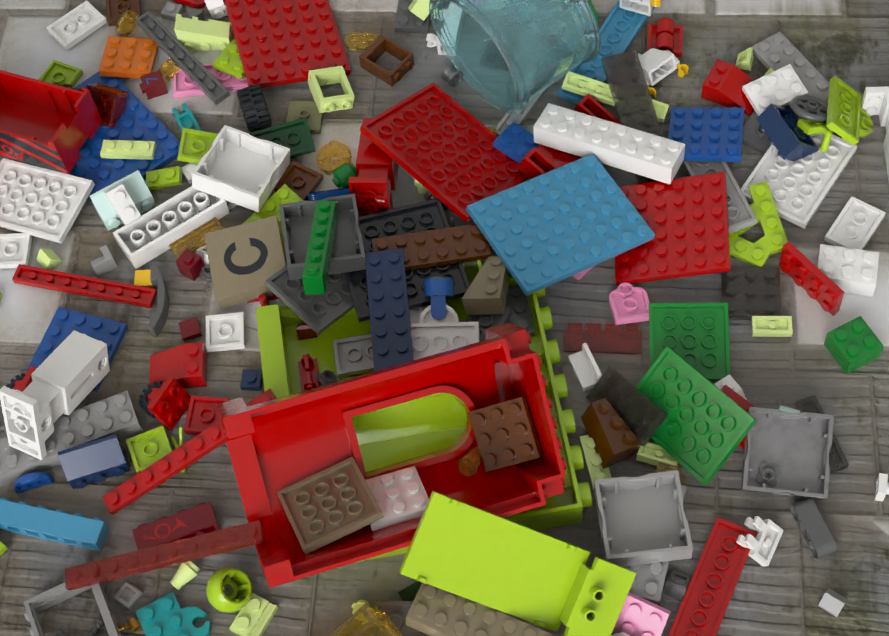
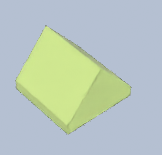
M750 47L738 54L735 65L737 68L751 71L754 59L753 48Z
M40 248L36 259L44 269L49 270L62 262L52 249Z

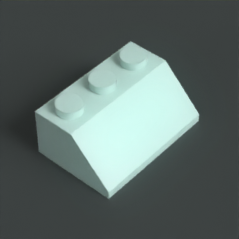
M138 170L90 195L91 201L108 231L122 224V221L104 191L119 182L125 187L140 214L156 206L153 196Z

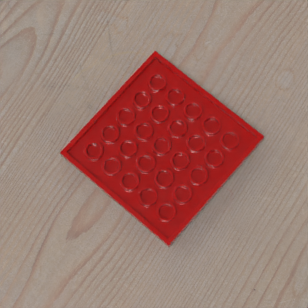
M725 171L674 178L671 184L654 181L619 187L654 232L655 237L649 242L615 256V282L617 286L624 282L635 284L731 271Z

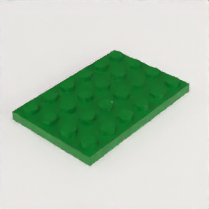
M666 346L619 409L703 485H708L758 421L668 346Z

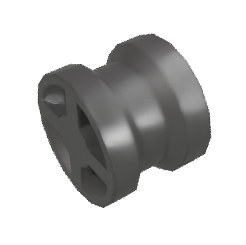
M448 65L442 71L441 78L444 81H448L451 87H455L463 79V74L457 71L454 65Z

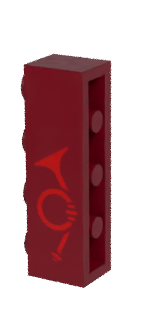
M202 502L197 504L196 507L180 510L169 517L164 516L155 522L141 524L132 531L138 552L144 559L218 532L221 529L211 502Z

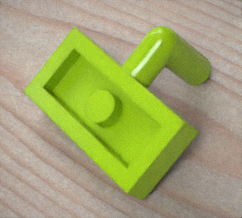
M799 119L797 126L803 130V133L807 135L822 133L824 135L820 151L827 152L833 135L832 131L826 126L827 121L815 122Z

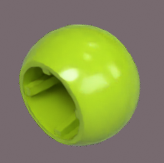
M236 567L218 569L207 582L206 596L208 601L220 612L234 613L241 610L247 605L252 595L250 578L244 571Z

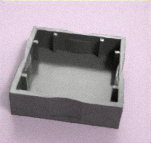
M355 194L317 200L336 201L338 222L328 275L366 270L365 252ZM316 201L279 204L290 281L302 279Z

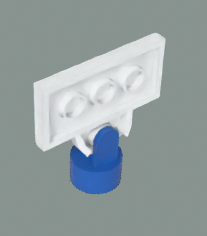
M427 277L424 280V297L431 298V305L423 310L419 323H411L414 360L479 342V322H459L455 310L446 304V297L454 296V283L451 277Z

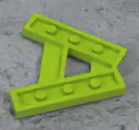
M767 181L748 186L753 201L750 207L757 218V223L760 222L764 236L755 243L739 237L754 225L729 234L730 255L760 270L763 269L770 255L782 252L783 245L788 242Z

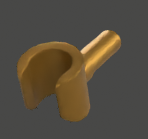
M130 618L127 620V623L118 626L119 631L130 628L132 633H136L142 629L139 620Z

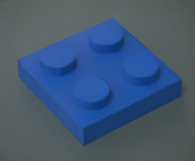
M512 122L494 140L492 146L520 164L523 158L540 144L534 142L533 134Z

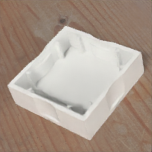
M224 125L213 141L210 150L202 157L193 170L192 188L259 213L290 164V148L253 137L246 132Z

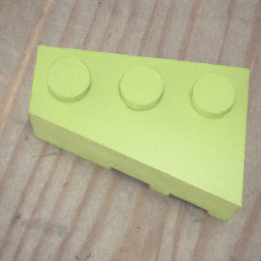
M176 14L174 30L177 39L189 52L224 50L233 40V32L229 22L211 19L207 22L198 20V17L192 16V19L181 17L182 14Z

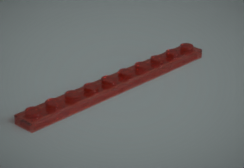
M258 520L65 568V586L70 591L265 543L263 522Z

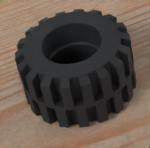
M256 84L237 90V97L248 130L254 132L271 127L272 120L261 87Z

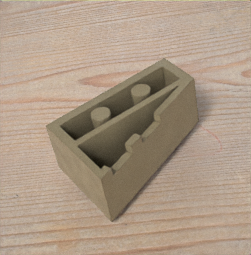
M489 256L462 297L466 315L504 314L511 274L498 256Z

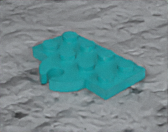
M174 592L135 611L146 636H210L212 625L210 621H206L200 628L195 627V622L198 619H205L208 615L197 607L181 609Z

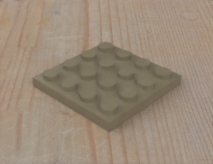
M353 456L276 492L305 555L384 518Z

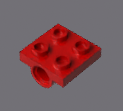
M662 18L658 20L657 24H648L647 51L652 48L669 50L676 57H682L683 25H675V22L670 18Z

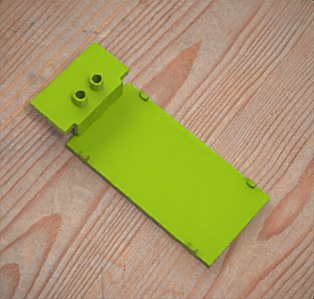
M436 491L431 493L399 571L400 574L424 584H429L518 617L542 628L558 632L562 622L567 626L563 636H611L637 574L632 570L595 557L592 567L589 568L586 565L590 555L588 550Z

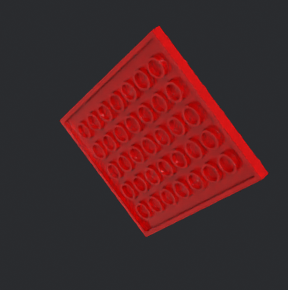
M224 0L248 87L258 84L261 88L304 82L308 81L309 70L343 66L345 74H351V68L328 0Z
M434 82L362 124L360 127V131L464 222L472 219L466 211L468 205L521 184L528 178L517 168L519 164L492 146L498 136Z

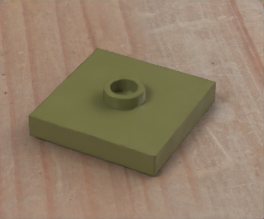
M290 101L286 123L307 118L310 133L320 134L324 113H319L315 101Z

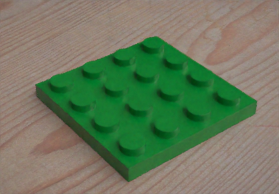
M649 303L650 368L666 346H668L710 381H720L729 374L731 375L728 303Z

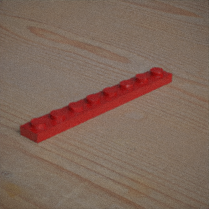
M21 264L18 265L12 278L15 284L151 309L157 296V290L153 288Z

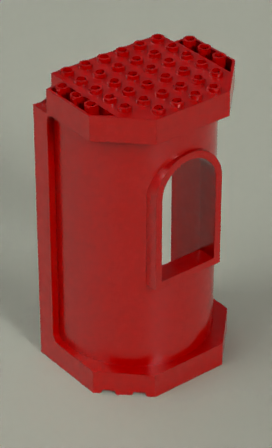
M506 323L485 329L484 341L252 406H247L242 397L217 404L222 428L226 432L224 437L250 529L255 530L251 534L268 587L279 586L410 546L422 517L372 531L369 524L305 555L276 492L352 456L365 480L415 466L428 498H430L432 491H436L500 517H507L546 505L545 498L564 493V477H566L564 470L567 469V466L559 451L562 449L559 437H556L554 430L557 428L555 418L550 413L552 403L550 397L546 396L545 392L547 383L540 371V367H542L539 354L530 350L531 337L529 332L514 324ZM436 393L455 395L463 403L467 414V424L462 437L454 445L430 454L368 472L365 471L352 417ZM525 396L543 457L485 472L468 412Z

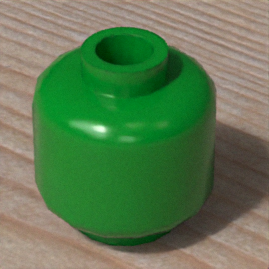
M343 163L333 171L334 179L332 181L337 188H349V177H357L356 167L352 163Z

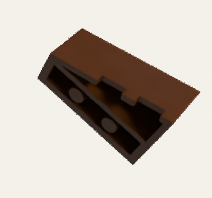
M606 398L592 402L581 416L589 438H593L596 445L594 447L595 452L600 454L603 469L631 458L641 445V442Z

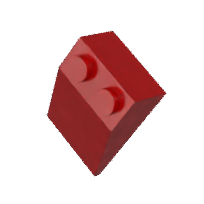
M717 59L702 85L701 98L728 108H744V114L751 116L754 108L742 91V87L755 80L735 65Z
M203 342L184 343L151 355L149 384L153 386V382H164L168 376H171L183 388L207 387V351Z

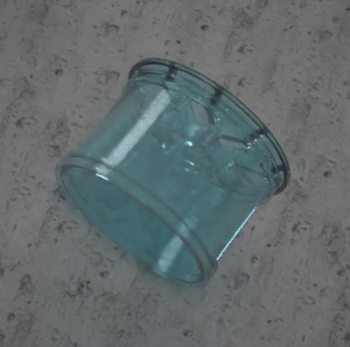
M430 0L429 3L433 27L454 66L463 74V78L480 96L495 108L506 113L517 112L576 66L595 59L600 51V32L588 0Z

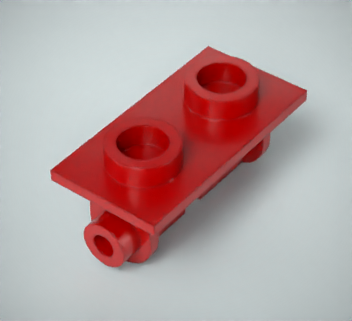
M304 354L301 361L298 362L301 392L321 386L320 381L316 380V375L319 374L317 358L313 359L309 354Z

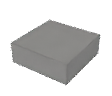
M125 582L113 599L131 611L143 596V593L128 582Z

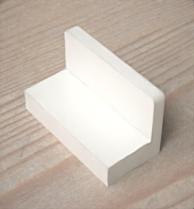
M583 343L582 351L569 355L568 361L582 390L586 391L601 385L602 374L587 343Z

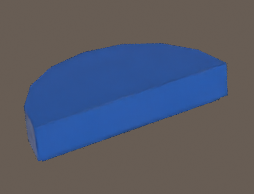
M47 472L26 474L15 481V492L18 494L53 483L54 477Z

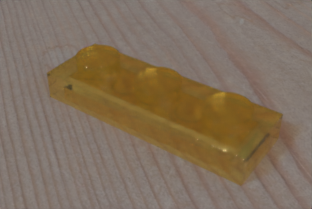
M214 217L169 244V248L178 259L186 248L195 252L196 249L206 245L204 234L222 230L224 227Z

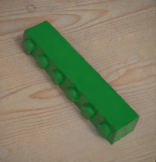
M316 201L302 275L305 295L325 294L338 222L336 201Z

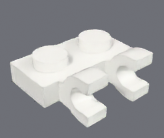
M755 516L753 520L751 517H747L744 525L752 530H757L758 534L756 538L751 534H747L746 537L739 535L736 542L745 548H749L750 552L748 555L761 566H769L784 530L770 519L762 520L759 516Z

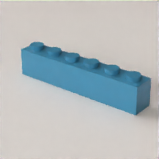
M0 498V530L101 551L109 528L101 518L93 517V519H90L79 513L71 515L60 509L52 511L41 505L34 507L23 501L15 503L7 498Z

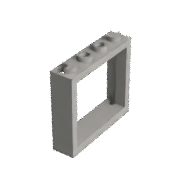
M94 569L24 601L26 608L24 616L27 622L31 623V627H29L31 636H46L38 613L92 588L109 636H121L101 580Z

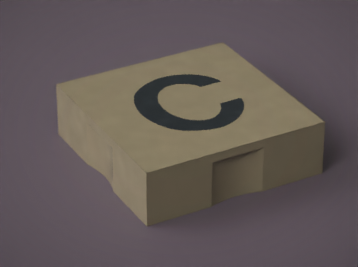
M276 215L204 234L215 300L221 309L258 298L261 294L265 296L275 295L265 285V281L287 265L282 225Z

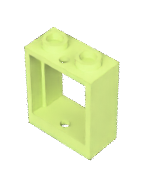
M343 66L309 70L307 83L319 113L353 108L355 96ZM341 84L345 95L323 97L320 86Z

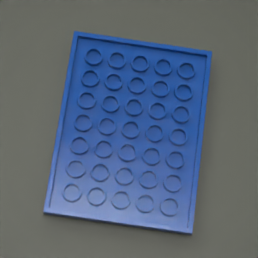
M99 72L74 87L76 89L77 87L89 89L90 93L93 94L92 98L103 121L92 139L87 137L78 151L80 158L69 173V175L89 179L94 182L95 186L90 195L137 170L140 172L143 180H145L146 172L159 170L178 157L180 141L118 77L99 76ZM103 140L155 141L157 146L154 160L101 158L100 151Z

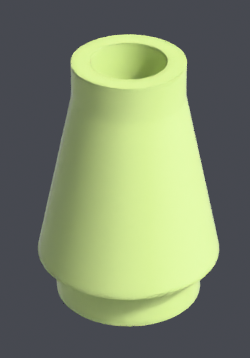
M189 559L185 562L182 561L170 583L180 590L182 586L198 575L197 572L200 568Z

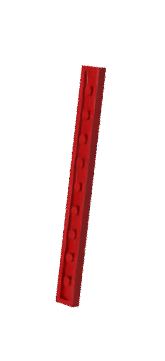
M268 389L246 403V405L252 406L277 398L274 392ZM221 420L102 496L109 513L114 515L226 442L224 433L226 432L222 428Z

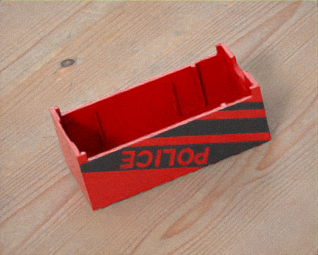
M0 70V155L69 174L80 158L78 151L87 137L92 139L103 122L89 89L82 87L81 91Z

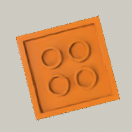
M108 36L99 67V76L141 79L140 76L153 72L159 46L150 38Z

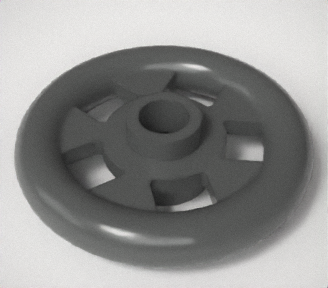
M808 95L796 96L791 100L790 107L798 116L815 122L827 121L828 103Z

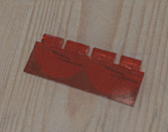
M568 323V329H564V352L582 351V344L587 343L591 353L642 354V331H638V324H624V331H621V325L605 324V330H601V324L586 323V330H582V323Z

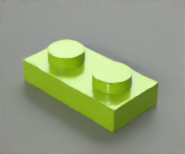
M175 166L146 172V185L149 191L182 185V168Z

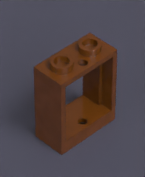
M382 34L359 56L361 68L390 86L399 82L415 65L413 53ZM385 52L402 61L391 73L374 63Z

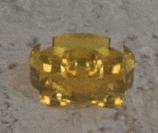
M330 141L329 144L320 148L316 154L318 168L322 173L331 175L343 163H352L350 149L346 145L338 143V141ZM332 157H337L338 159L337 161H330Z

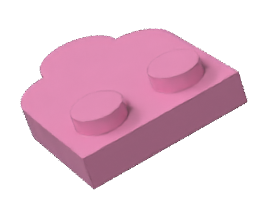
M624 282L609 294V306L615 325L649 321L650 302L647 292L643 288L633 287L630 283Z

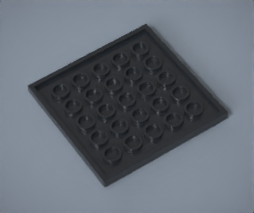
M438 198L359 217L365 253L373 252L371 239L449 228L441 201ZM462 261L455 264L448 263V265H435V267L429 266L428 268H416L415 270L409 269L406 271L409 310L431 305V298L424 297V280L427 277H451L453 279L454 296L446 297V301L463 297L470 286ZM366 270L345 272V278L358 321L370 320Z

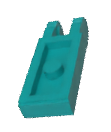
M186 103L182 104V109L185 113L180 115L175 107L172 108L181 132L183 128L202 131Z

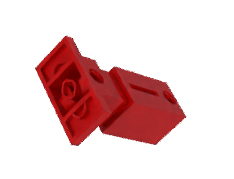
M363 118L362 124L373 118ZM362 132L356 158L357 177H349L348 181L350 194H355L359 217L393 209L391 190H396L399 164Z

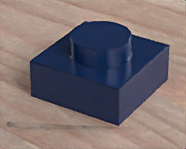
M243 369L240 384L241 390L261 391L262 370Z

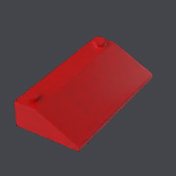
M589 94L574 109V111L624 125ZM540 144L523 158L517 168L529 179H533L583 157Z

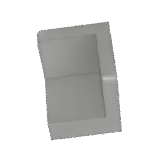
M107 245L100 247L103 256L91 261L97 277L118 268Z

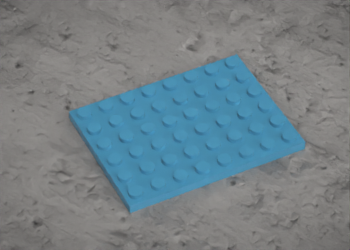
M594 154L477 201L466 208L470 217L526 296L649 242L655 237L654 232Z

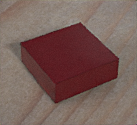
M197 317L178 323L183 341L202 336Z

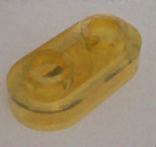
M372 32L350 33L345 37L346 47L349 50H366L379 36Z

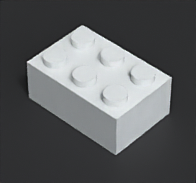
M820 244L816 267L845 293L872 297L877 282L879 252Z

